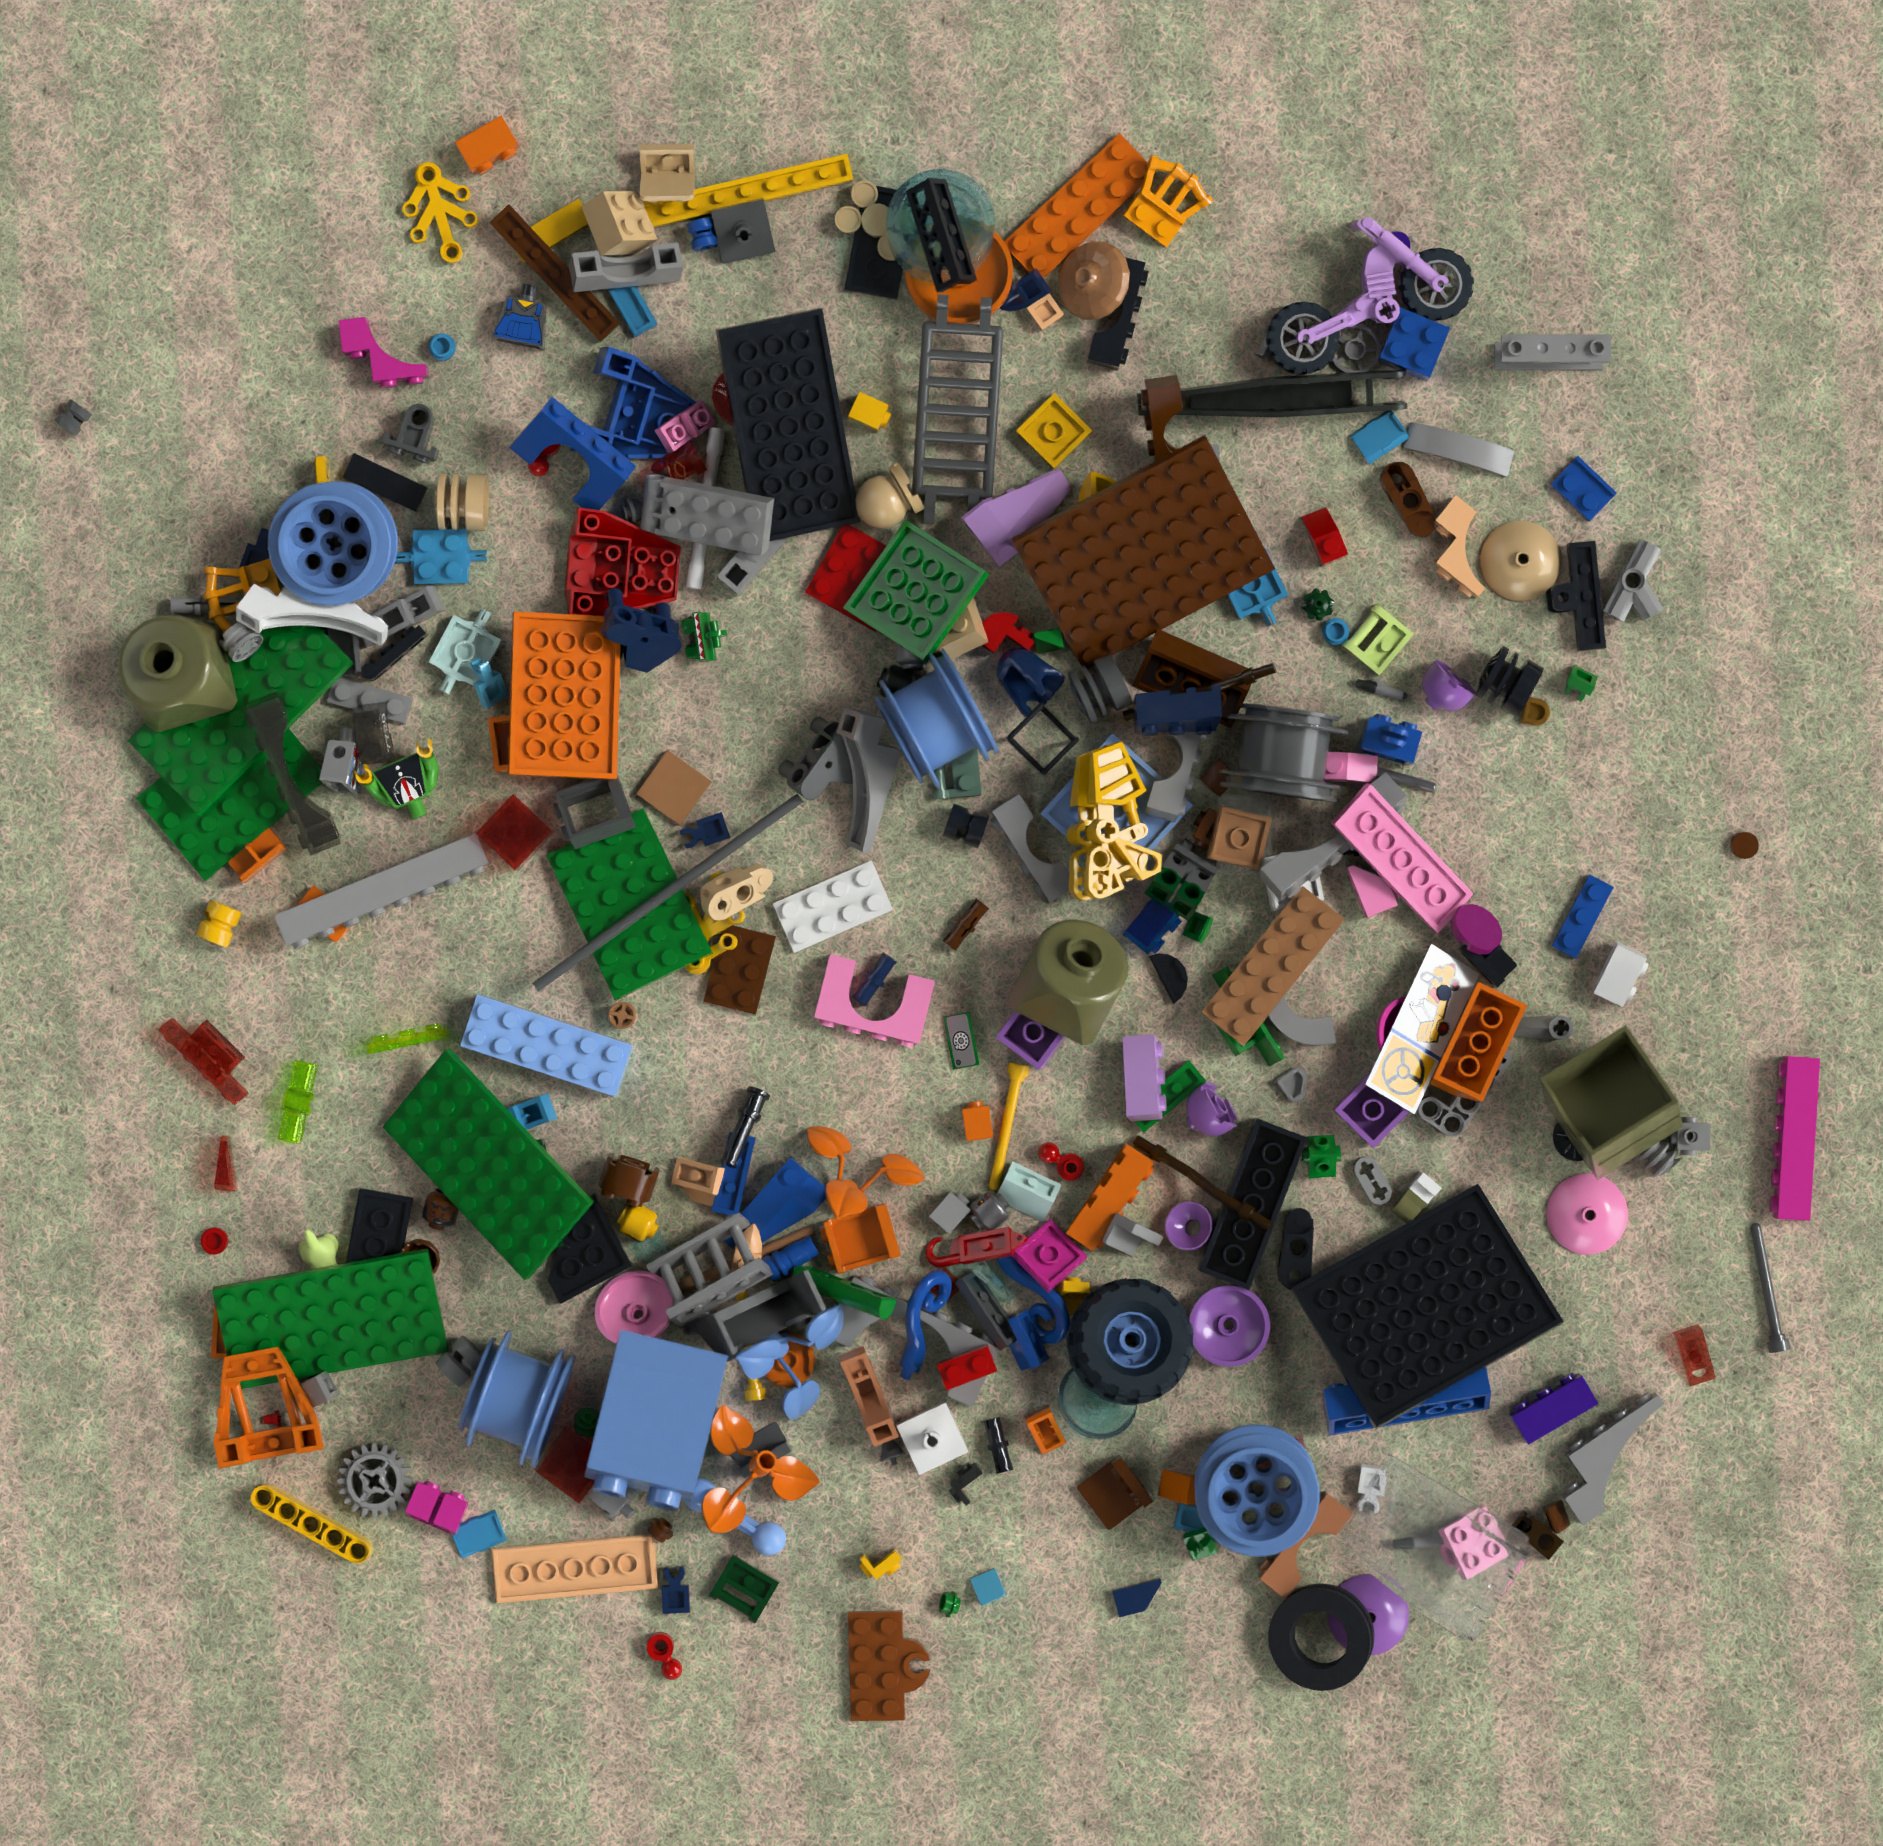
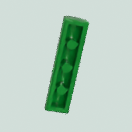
M795 1266L793 1276L808 1270L819 1294L823 1297L883 1320L887 1319L894 1310L895 1298L811 1266Z

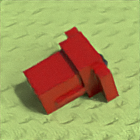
M276 1410L275 1414L263 1416L264 1424H276V1427L281 1426L279 1410Z

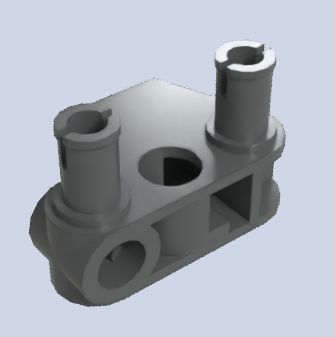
M815 717L811 721L810 730L814 731L817 735L797 763L794 765L791 761L785 760L778 767L779 774L787 779L788 786L806 800L816 799L830 781L853 784L849 755L842 736L837 733L839 723L836 721L827 722L822 717Z

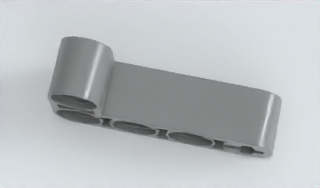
M1508 1049L1485 1098L1511 1061V1054ZM1454 1096L1448 1106L1434 1097H1423L1416 1112L1422 1120L1441 1133L1455 1137L1464 1131L1482 1103L1473 1100L1472 1107L1465 1110L1461 1107V1097ZM1427 1101H1432L1436 1106V1111L1432 1116H1425L1423 1114L1422 1107ZM1453 1116L1458 1121V1127L1455 1131L1449 1132L1444 1126L1445 1120Z

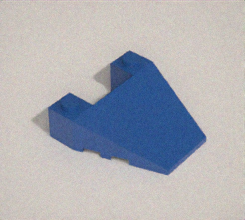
M609 346L601 347L593 374L617 381L604 430L587 426L628 459L685 458L691 439L682 445L680 454V447L674 452L668 453L654 430L696 402L677 387L668 383L656 371L643 364L635 355ZM570 449L571 452L580 454L575 449Z

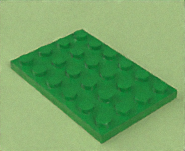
M288 729L201 816L185 802L163 777L159 778L136 799L204 881H207L243 850L245 844L255 840L266 829L272 827L323 783L319 779L322 767L294 733Z
M644 808L632 813L636 828L578 849H574L572 843L546 855L587 943L678 879ZM683 889L593 952L615 1001L713 954Z

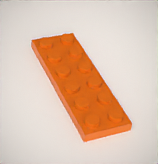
M1119 133L1004 241L1010 254L1028 273L1037 268L1043 279L1046 278L1142 187L1148 162Z

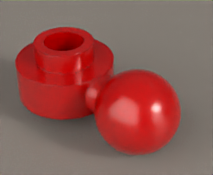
M553 444L546 447L531 465L528 464L529 472L537 477L545 475L549 470L547 457L555 455L560 450L561 444Z
M1052 1142L1043 1143L1039 1147L1038 1156L1040 1160L1047 1164L1055 1163L1056 1170L1063 1179L1073 1181L1083 1174L1084 1163L1077 1154L1065 1153L1061 1155L1057 1145ZM1069 1163L1075 1164V1170L1072 1172L1066 1170V1166Z
M665 1632L652 1634L648 1639L646 1647L648 1655L654 1660L662 1661L661 1673L666 1679L675 1680L679 1678L682 1673V1665L677 1659L671 1657L674 1649L672 1637ZM658 1641H663L666 1647L660 1650L655 1644Z

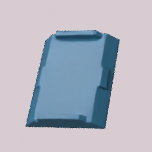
M1391 410L1370 420L1363 427L1349 435L1368 464L1373 463L1409 439L1404 427Z
M495 1510L467 1519V1521L460 1524L456 1536L452 1535L462 1558L477 1552H483L492 1546L507 1541Z

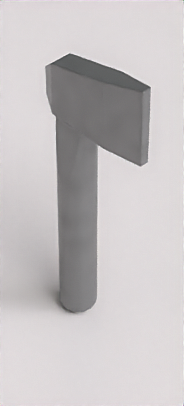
M1378 767L1377 778L1386 772L1395 783L1433 793L1436 789L1435 782ZM1351 782L1349 788L1360 791L1366 783Z

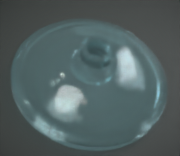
M1072 1368L1065 1374L1058 1388V1406L1064 1420L1072 1429L1085 1437L1098 1440L1116 1437L1129 1427L1135 1417L1137 1405H1122L1099 1398L1098 1395L1088 1390L1081 1383V1380ZM1088 1404H1093L1096 1410H1091Z

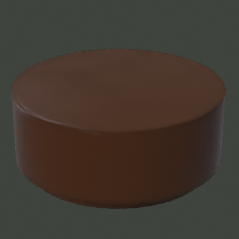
M1741 832L1732 838L1730 847L1736 857L1748 859L1757 853L1759 842L1752 833Z

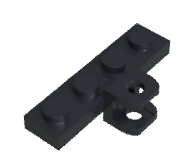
M1596 542L1568 543L1566 546L1570 583L1559 584L1546 591L1547 610L1552 613L1573 611L1577 651L1605 649L1606 639ZM1559 595L1562 597V602L1558 598Z

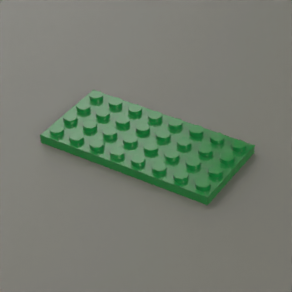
M295 625L263 629L260 632L263 637L262 644L251 656L243 661L234 662L228 655L237 696V703L232 711L159 733L144 723L127 740L198 815L201 816L354 664L319 626Z
M451 1049L444 1050L383 1125L385 1131L523 1280L530 1279L594 1203Z
M428 1248L214 1286L212 1289L227 1356L279 1347L297 1379L316 1376L324 1371L328 1374L449 1351ZM277 1375L241 1381L240 1386L241 1389L278 1383L279 1381Z

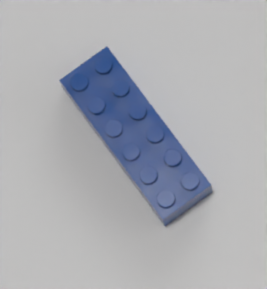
M1486 1368L1381 1427L1489 1409L1491 1389ZM1335 1383L1329 1385L1328 1389H1323V1410L1329 1436L1374 1428L1349 1385L1344 1386L1343 1383Z

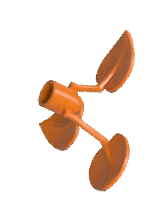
M812 1126L806 1129L808 1143L816 1153L827 1158H839L837 1180L829 1181L825 1187L827 1201L836 1220L863 1212L868 1206V1200L863 1191L883 1173H886V1177L890 1182L898 1185H915L923 1182L925 1179L922 1171L915 1163L900 1154L891 1153L882 1158L881 1163L883 1167L879 1168L858 1189L853 1181H842L845 1160L843 1154L849 1153L851 1150L848 1139L842 1133L828 1127Z
M722 1405L713 1417L710 1428L712 1444L718 1452L725 1456L737 1451L739 1455L752 1457L749 1462L751 1475L732 1495L724 1488H715L704 1496L702 1501L703 1517L707 1528L714 1533L729 1532L742 1523L746 1514V1507L742 1501L735 1498L756 1477H764L769 1473V1476L774 1477L771 1484L773 1491L786 1501H795L802 1498L820 1483L815 1473L796 1458L783 1456L777 1460L776 1456L767 1450L761 1451L759 1454L757 1450L753 1452L742 1450L751 1445L754 1436L753 1428L745 1417L732 1411L725 1405Z

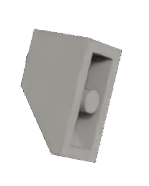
M326 1371L300 1384L313 1408L339 1394L330 1374H327Z

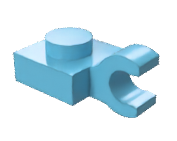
M478 657L470 662L474 673L480 679L473 683L482 707L488 709L509 696L501 674L497 671L492 672L487 660L482 662L481 658Z

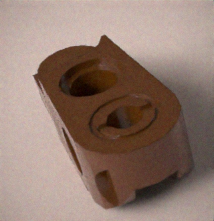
M1404 462L1388 464L1380 474V483L1384 492L1410 534L1418 538L1428 537L1435 528V518L1413 469ZM1393 474L1400 475L1401 482L1394 483L1391 476ZM1405 495H1412L1416 499L1415 508L1405 507L1403 504V497Z

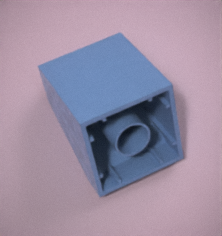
M620 1330L584 1475L585 1478L595 1480L593 1491L615 1498H624L627 1487L648 1492L647 1504L672 1511L678 1510L680 1500L691 1502L728 1355Z

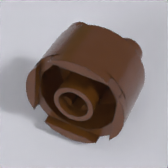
M609 1153L598 1184L602 1189L600 1194L612 1199H616L617 1196L626 1198L628 1204L642 1207L643 1203L650 1202L660 1171L659 1168L655 1167L652 1171L649 1169L650 1163L626 1155H621L620 1160L613 1159L614 1153Z

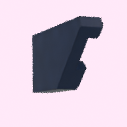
M1161 1578L1112 1590L1119 1618L1146 1611L1162 1583Z

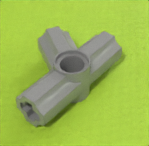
M1639 539L1624 570L1619 574L1617 583L1603 608L1605 614L1624 622L1633 605L1641 620L1645 621L1663 609L1646 582V578L1661 549ZM1629 573H1633L1637 577L1638 582L1634 588L1628 587L1625 582L1626 576Z

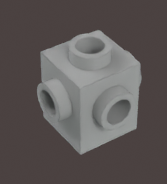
M1681 1117L1683 1127L1669 1135V1143L1673 1144V1149L1681 1150L1680 1155H1697V1150L1710 1151L1711 1123H1699L1698 1117ZM1691 1132L1692 1137L1688 1141L1687 1134Z

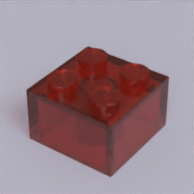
M512 794L476 832L515 871H519L555 833L515 794Z
M565 1426L534 1470L580 1504L595 1482L594 1479L584 1477L592 1444L568 1426Z

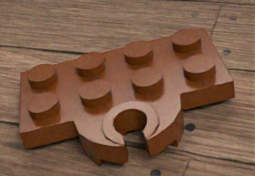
M903 1610L849 1611L851 1721L905 1720V1693L915 1691L921 1687L931 1669L925 1668L921 1672H914L910 1668V1661L914 1658H920L924 1662L931 1659L929 1653L922 1643L915 1639L904 1637Z

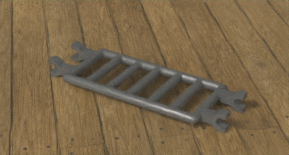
M938 294L936 322L926 321L922 325L912 492L915 495L925 496L923 523L934 524L936 496L968 498L967 512L979 504V499L985 500L993 496L1003 328L990 325L992 298L981 297L979 325L947 323L949 295ZM933 333L992 336L991 353L932 349ZM931 360L990 364L989 380L930 376ZM929 387L989 391L988 407L928 403ZM927 414L987 418L986 434L926 431ZM926 441L985 445L984 461L925 458ZM924 469L983 472V486L981 489L923 485Z

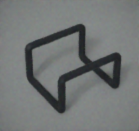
M1039 703L1008 735L1007 740L1041 774L1046 775L1078 743L1079 738L1075 737L1044 707V703ZM1040 710L1071 740L1045 768L1013 739Z

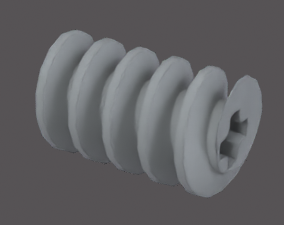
M1668 1141L1656 1143L1642 1152L1638 1158L1639 1161L1649 1160L1645 1166L1646 1169L1656 1168L1652 1174L1653 1178L1663 1175L1682 1159L1681 1157L1674 1159L1677 1153L1676 1150L1666 1151L1670 1144Z

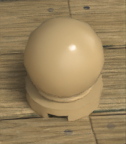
M898 463L889 467L891 472L889 477L879 475L870 478L858 490L855 498L858 516L872 528L886 529L896 526L904 519L907 509H912L915 514L924 509L918 494H913L912 490L909 491L906 485L911 482Z

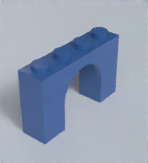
M553 397L548 400L509 447L529 465L546 447L553 444H563L579 452L588 464L590 476L572 500L585 509L600 510L636 468L627 457L618 452L605 439L600 437Z

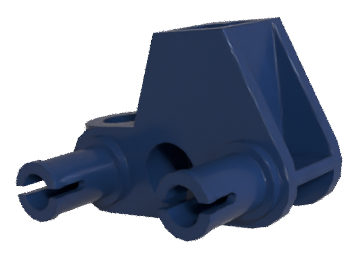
M614 588L607 591L608 594H605L608 608L604 611V621L601 624L600 630L608 640L623 645L625 667L648 673L681 650L678 623L671 618L669 604L664 602L656 604L653 608V614L624 605L621 590Z

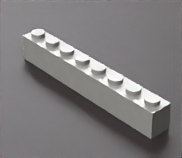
M477 833L276 914L274 917L286 946L293 945L294 949L309 944L308 939L318 935L321 939L334 934L333 928L344 925L346 929L360 923L359 918L369 914L370 918L381 915L385 913L384 907L394 904L395 908L409 903V897L419 894L420 897H424L436 892L434 887L444 883L446 887L459 883L461 881L460 876L470 873L471 877L486 871L484 866L489 865Z

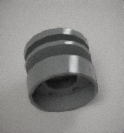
M1110 653L1093 661L1096 673L1092 675L1084 665L1081 666L1080 670L1084 679L1080 680L1075 670L1068 672L1073 697L1080 711L1088 718L1090 723L1097 721L1094 712L1095 708H1098L1103 718L1107 716L1105 704L1108 702L1116 711L1133 704L1125 681Z

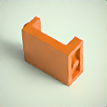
M886 1203L866 1208L861 1213L848 1215L839 1220H836V1218L823 1221L824 1227L820 1228L824 1244L829 1243L832 1253L827 1254L831 1269L837 1268L838 1274L901 1256Z

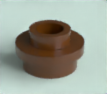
M652 1518L650 1520V1526L647 1530L655 1540L664 1543L666 1539L670 1540L672 1538V1525L666 1519Z

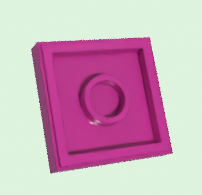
M1051 1219L1028 1237L1029 1240L1014 1251L1012 1256L1047 1293L1087 1260L1086 1254Z

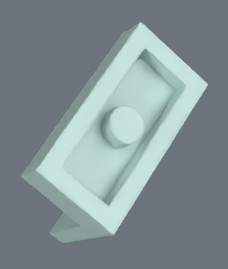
M1012 1161L997 1195L1001 1193L1010 1207L1044 1222L1061 1184Z

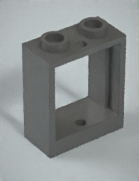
M618 775L616 780L590 779L554 792L557 800L553 804L558 819L563 818L565 824L561 826L562 834L566 842L571 841L574 849L636 828ZM611 792L619 817L576 832L568 807Z

